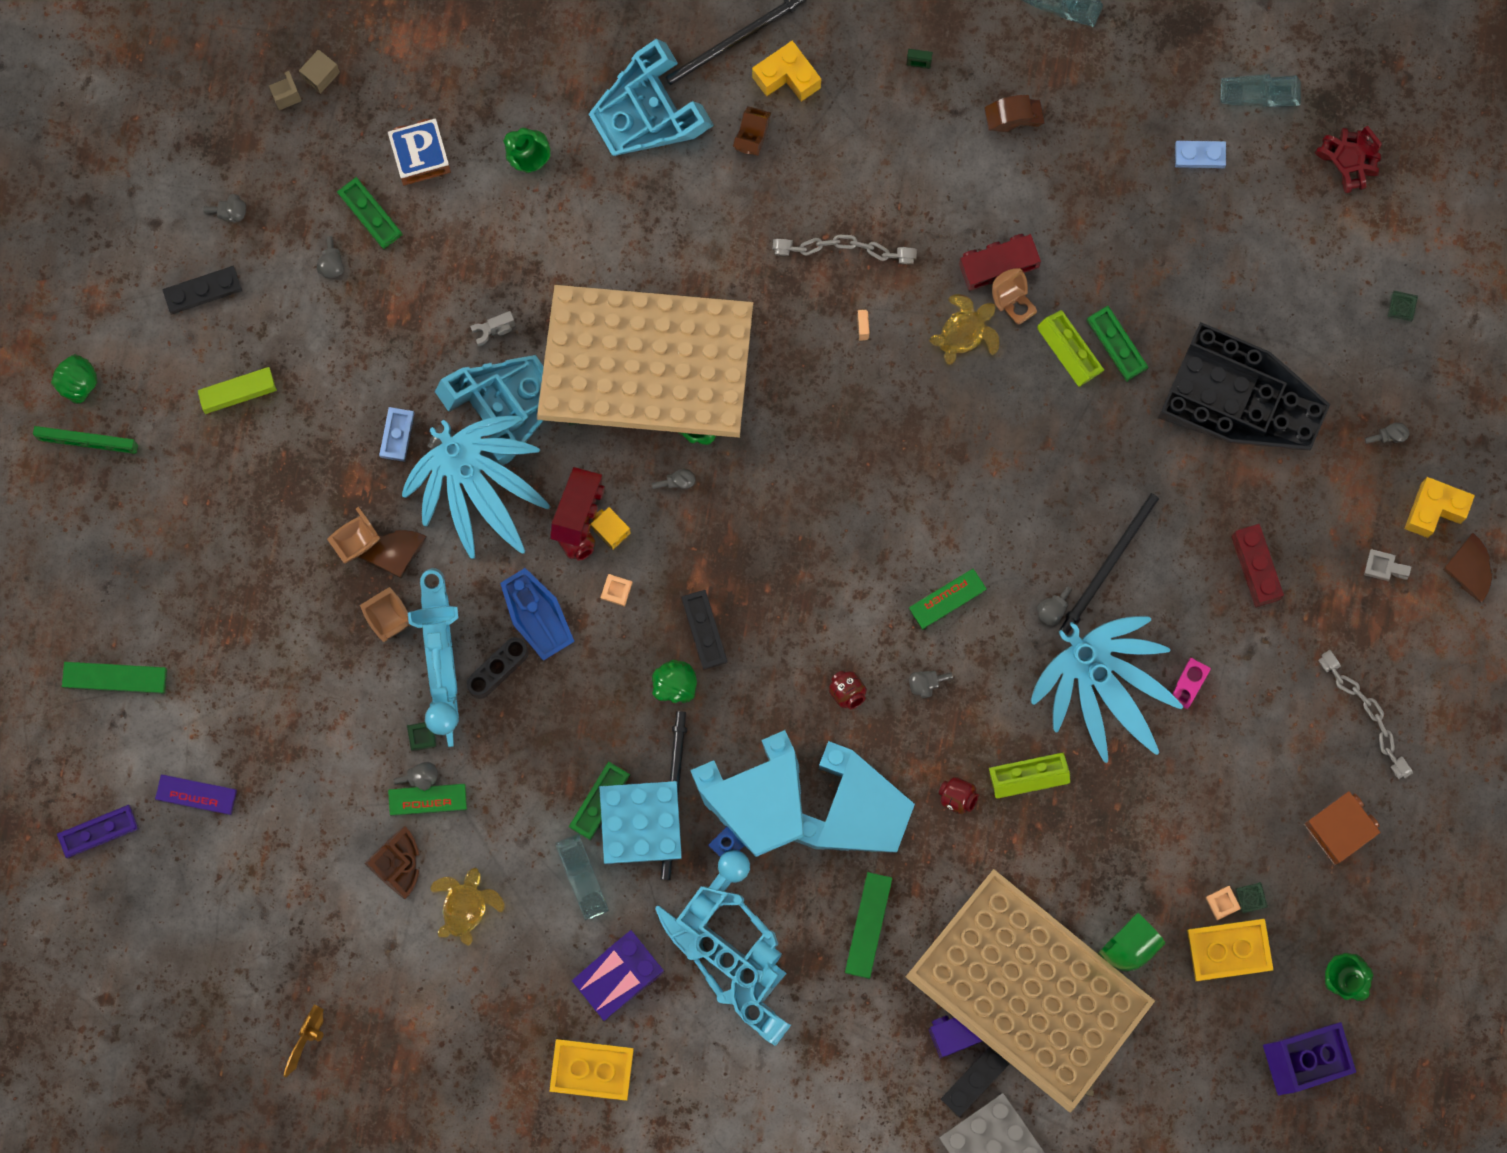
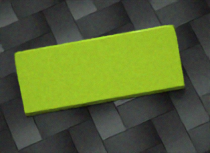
M1062 310L1046 317L1037 326L1041 335L1078 386L1084 385L1104 371L1099 361Z
M270 367L200 389L198 390V395L203 412L208 414L275 392L277 389Z
M1064 752L989 768L995 798L1070 783V772Z

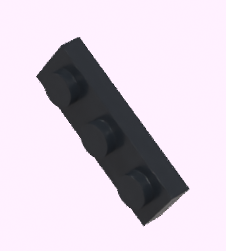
M233 265L162 290L169 312L172 315L241 292L242 288Z
M706 590L682 596V603L703 670L726 664L727 658Z
M989 1047L940 1100L960 1117L1010 1063Z

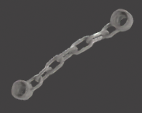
M841 234L828 241L813 238L803 242L800 247H793L792 240L773 239L772 250H775L774 255L789 256L790 251L800 252L802 255L807 256L821 250L823 246L834 245L837 248L853 249L856 246L865 248L870 255L881 261H885L888 258L899 259V264L911 265L914 264V260L917 258V249L899 247L897 248V254L890 253L887 248L877 242L865 244L857 242L855 236ZM844 238L852 239L853 241H850L851 245L839 244L840 240L837 239ZM817 241L816 246L819 247L806 252L807 248H804V246ZM876 246L886 253H883L881 257L871 250Z
M1331 650L1322 654V658L1318 661L1326 673L1330 670L1336 677L1337 687L1351 695L1357 694L1364 701L1363 706L1372 720L1378 722L1382 731L1379 734L1380 749L1383 754L1389 755L1394 765L1391 766V769L1398 779L1402 777L1405 779L1412 775L1413 771L1402 756L1396 759L1393 755L1395 750L1393 734L1391 731L1386 730L1383 725L1384 712L1377 701L1373 698L1367 699L1360 692V685L1356 681L1345 675L1340 676L1336 669L1340 668L1341 665ZM1342 679L1356 686L1352 688L1353 691L1341 685L1344 683ZM1371 702L1380 712V716L1379 714L1374 716L1368 706H1371ZM1383 735L1384 737L1389 735L1391 750L1389 748L1384 749Z

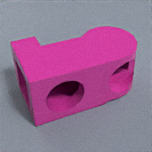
M1193 658L1188 660L1172 693L1185 709L1190 707L1211 670L1210 667Z

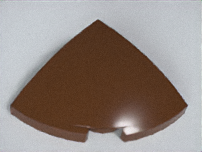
M398 530L395 533L384 536L380 535L379 541L358 556V558L401 579L412 559H415L427 536L408 530Z
M1472 533L1443 570L1462 585L1461 588L1478 602H1483L1489 592L1492 581L1490 556L1482 541Z
M404 826L364 863L403 899L409 896L419 875V870L416 869V856L419 855L417 844L410 831Z

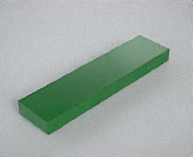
M34 426L33 430L34 437L38 441L131 454L137 453L138 444L134 439Z
M64 662L62 687L69 689L165 694L167 668Z
M867 872L845 974L867 979L871 977L892 877Z

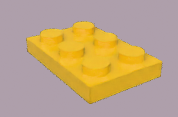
M1265 919L1187 930L1195 982L1273 971Z
M556 1039L549 1092L628 1101L634 1048Z

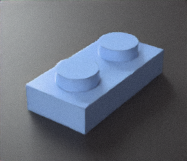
M1176 141L1175 167L1225 168L1226 142Z
M389 407L379 454L380 458L405 462L415 414L414 411Z

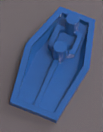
M526 568L500 583L513 625L543 661L575 642L557 598Z

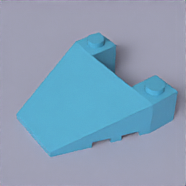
M658 39L653 40L635 53L631 58V63L624 71H621L610 90L607 89L589 113L590 118L613 156L692 140L714 126L702 104L692 101L680 110L676 109L658 77L677 65L678 62L668 45Z
M536 355L510 359L504 363L493 365L492 363L483 364L482 367L461 368L442 378L435 390V393L449 412L470 401L482 420L500 416H520L523 418L521 422L513 427L493 434L488 438H504L526 443L544 421L537 420L544 366ZM486 451L480 452L482 456L502 466L512 461L516 456Z
M785 730L762 740L769 761L723 780L715 761L690 770L704 805L756 857L804 837L799 763Z
M828 741L819 764V769L842 777L826 822L802 814L804 837L794 841L821 850L897 853L915 804L853 750Z

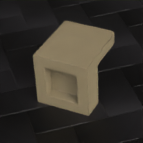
M317 50L299 70V73L305 82L321 94L340 71L334 61L320 50Z
M289 71L284 72L287 77L286 79L269 85L279 110L302 101Z

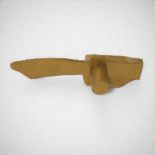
M315 1004L300 1029L298 1035L301 1037L287 1062L283 1075L285 1078L296 1070L307 1040L321 1041L324 1036L323 1032L320 1031L323 1024L324 1009Z

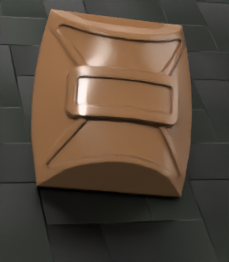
M1020 268L1005 271L994 280L992 295L994 303L1000 312L1005 310L1016 324H1022L1037 313L1036 307L1025 296L1028 294V284L1026 276ZM1018 302L1019 305H1026L1028 310L1023 315H1017L1014 313L1015 306L1013 304Z
M359 507L356 508V511L360 516L340 527L327 539L344 564L366 552L380 539Z
M390 587L360 605L368 624L383 642L411 626L405 606Z

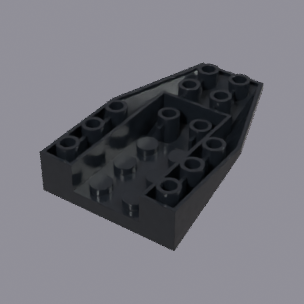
M1200 322L1158 419L1229 443L1310 451L1330 404L1271 352Z

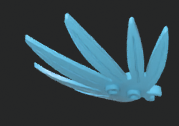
M500 416L485 419L469 425L453 437L450 434V424L442 420L441 423L444 426L442 433H437L433 427L430 428L431 434L440 439L442 444L432 449L420 459L412 469L404 485L402 496L407 498L423 484L432 471L425 488L422 503V523L424 526H428L440 496L443 477L447 476L448 501L453 522L466 552L472 559L475 558L473 532L467 504L460 486L461 483L478 511L490 526L522 554L525 553L521 538L507 509L493 487L482 475L481 470L502 487L520 498L542 508L550 509L547 501L523 479L499 463L480 454L481 451L508 455L539 452L540 449L538 447L517 440L481 438L513 427L523 420L520 416Z
M1132 616L1107 622L1089 632L1082 639L1079 637L1078 626L1071 622L1070 626L1073 628L1072 635L1066 636L1062 630L1059 631V635L1064 641L1070 642L1072 646L1061 652L1045 668L1031 697V703L1035 705L1052 689L1063 673L1053 704V730L1058 732L1069 706L1074 679L1078 678V691L1084 720L1091 739L1105 763L1108 762L1107 742L1101 712L1091 687L1092 684H1094L1105 704L1121 724L1156 755L1159 754V750L1143 715L1129 693L1111 671L1114 670L1123 679L1144 693L1173 707L1183 708V705L1154 678L1132 664L1110 655L1111 652L1125 654H1159L1170 652L1169 647L1148 640L1134 638L1111 639L1146 625L1151 621L1149 616Z

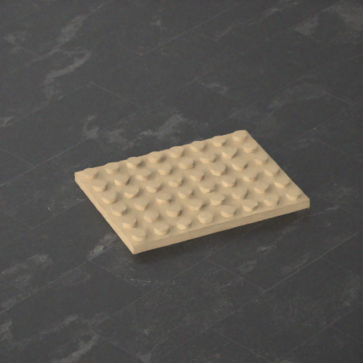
M554 285L537 420L740 438L753 302Z
M994 869L906 975L908 980L1070 1113L1155 1002L1154 999Z

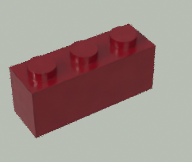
M1024 234L1015 235L1009 239L1010 241L1002 244L999 241L986 246V249L979 252L976 249L965 252L963 257L960 258L959 266L968 291L993 284L1000 274L1010 269L1020 268L1023 273L1038 269L1041 260L1031 234L1026 236Z
M573 467L551 524L550 539L580 547L582 539L587 538L591 528L590 518L595 519L598 509L596 502L597 500H602L605 486L601 485L602 474Z
M1260 523L1235 531L1231 538L1255 608L1280 601L1284 594Z

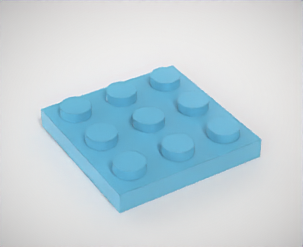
M677 781L600 786L604 864L682 859Z

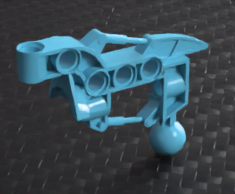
M436 568L427 569L420 578L422 609L408 612V621L412 626L423 628L429 686L432 697L430 707L425 714L426 726L436 735H446L448 747H453V730L459 722L450 624L458 619V610L455 606H449L443 573ZM428 574L437 575L439 578L438 586H428L425 581Z
M730 850L720 857L718 862L719 874L710 887L701 886L677 919L661 906H656L655 909L666 933L689 960H694L706 977L705 980L717 995V1001L723 1004H733L735 1011L745 1023L756 1030L766 1041L776 1046L791 1024H788L776 1015L775 1011L763 1002L787 973L776 965L782 953L775 949L778 946L775 933L769 930L757 915L755 916L743 903L744 898L742 895L726 891L732 882L742 881L750 871L748 857L739 850ZM723 905H739L762 933V936L746 956L708 928L710 924L708 921L719 907ZM706 937H710L714 942V947L711 951H707L703 947V941ZM726 953H731L734 957V964L731 967L726 966L723 962V957ZM704 957L731 978V989L723 992L699 958ZM747 968L751 969L755 974V978L751 983L746 982L743 977L744 971ZM752 1005L757 1006L760 1011V1015L756 1020L752 1019L748 1013Z

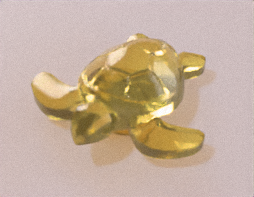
M961 294L950 296L948 301L959 307L961 311L954 313L948 318L942 328L941 335H933L929 339L930 343L940 346L946 352L944 355L946 363L948 365L954 363L956 353L973 350L980 344L982 338L987 343L989 353L991 355L997 353L999 350L998 333L993 328L984 325V322L991 319L994 315L995 304L986 303L979 307L977 311H974L973 302L969 297Z
M476 867L467 872L463 885H460L452 877H443L434 881L430 888L432 892H449L443 903L445 925L438 930V936L448 937L450 934L455 937L460 936L461 941L467 946L472 943L470 931L483 918L485 903L490 904L498 912H502L504 909V902L495 890L485 889L479 891L477 889L480 883V873Z

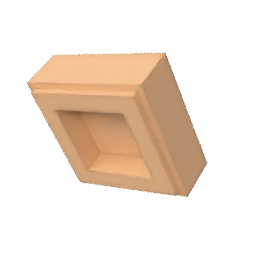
M858 310L859 341L868 340V311Z
M608 574L600 598L625 607L633 582Z
M1230 886L1205 897L1216 920H1220L1241 909Z

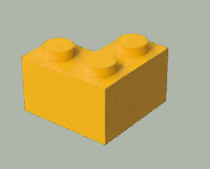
M793 40L752 68V78L766 97L787 83L802 102L821 88L820 76Z
M1426 477L1420 485L1404 529L1429 538L1435 531L1439 517L1461 524L1468 516L1475 495Z

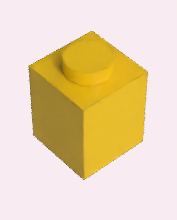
M610 507L605 511L603 509L599 510L596 513L595 519H592L591 527L593 531L612 550L631 534L630 528Z

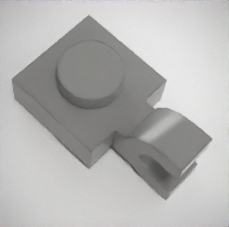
M511 311L488 319L484 324H474L470 327L473 333L477 331L484 333L481 338L476 339L479 347L489 340V334L504 335L512 331V327L516 325Z
M1371 549L1364 575L1389 581L1392 574L1395 577L1407 580L1410 575L1411 566L1394 563L1396 555Z

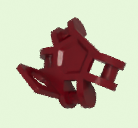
M1368 125L1363 130H1357L1356 133L1349 132L1348 128H1342L1340 140L1334 136L1325 135L1322 139V146L1318 147L1315 151L1316 156L1323 160L1332 161L1341 172L1345 193H1350L1355 188L1360 190L1366 189L1365 175H1379L1377 163L1381 161V154L1378 152L1382 143ZM1332 148H1337L1335 153L1331 152L1330 150ZM1357 171V178L1351 179L1349 173Z

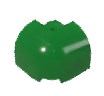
M1137 913L1097 954L1117 970L1128 972L1137 970L1146 964L1165 945V941Z

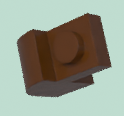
M1029 95L1006 97L984 107L989 131L1008 132L1020 125L1039 127L1045 124L1040 100L1030 99Z
M747 106L743 113L740 130L734 140L733 147H735V150L759 156L768 129L771 112Z

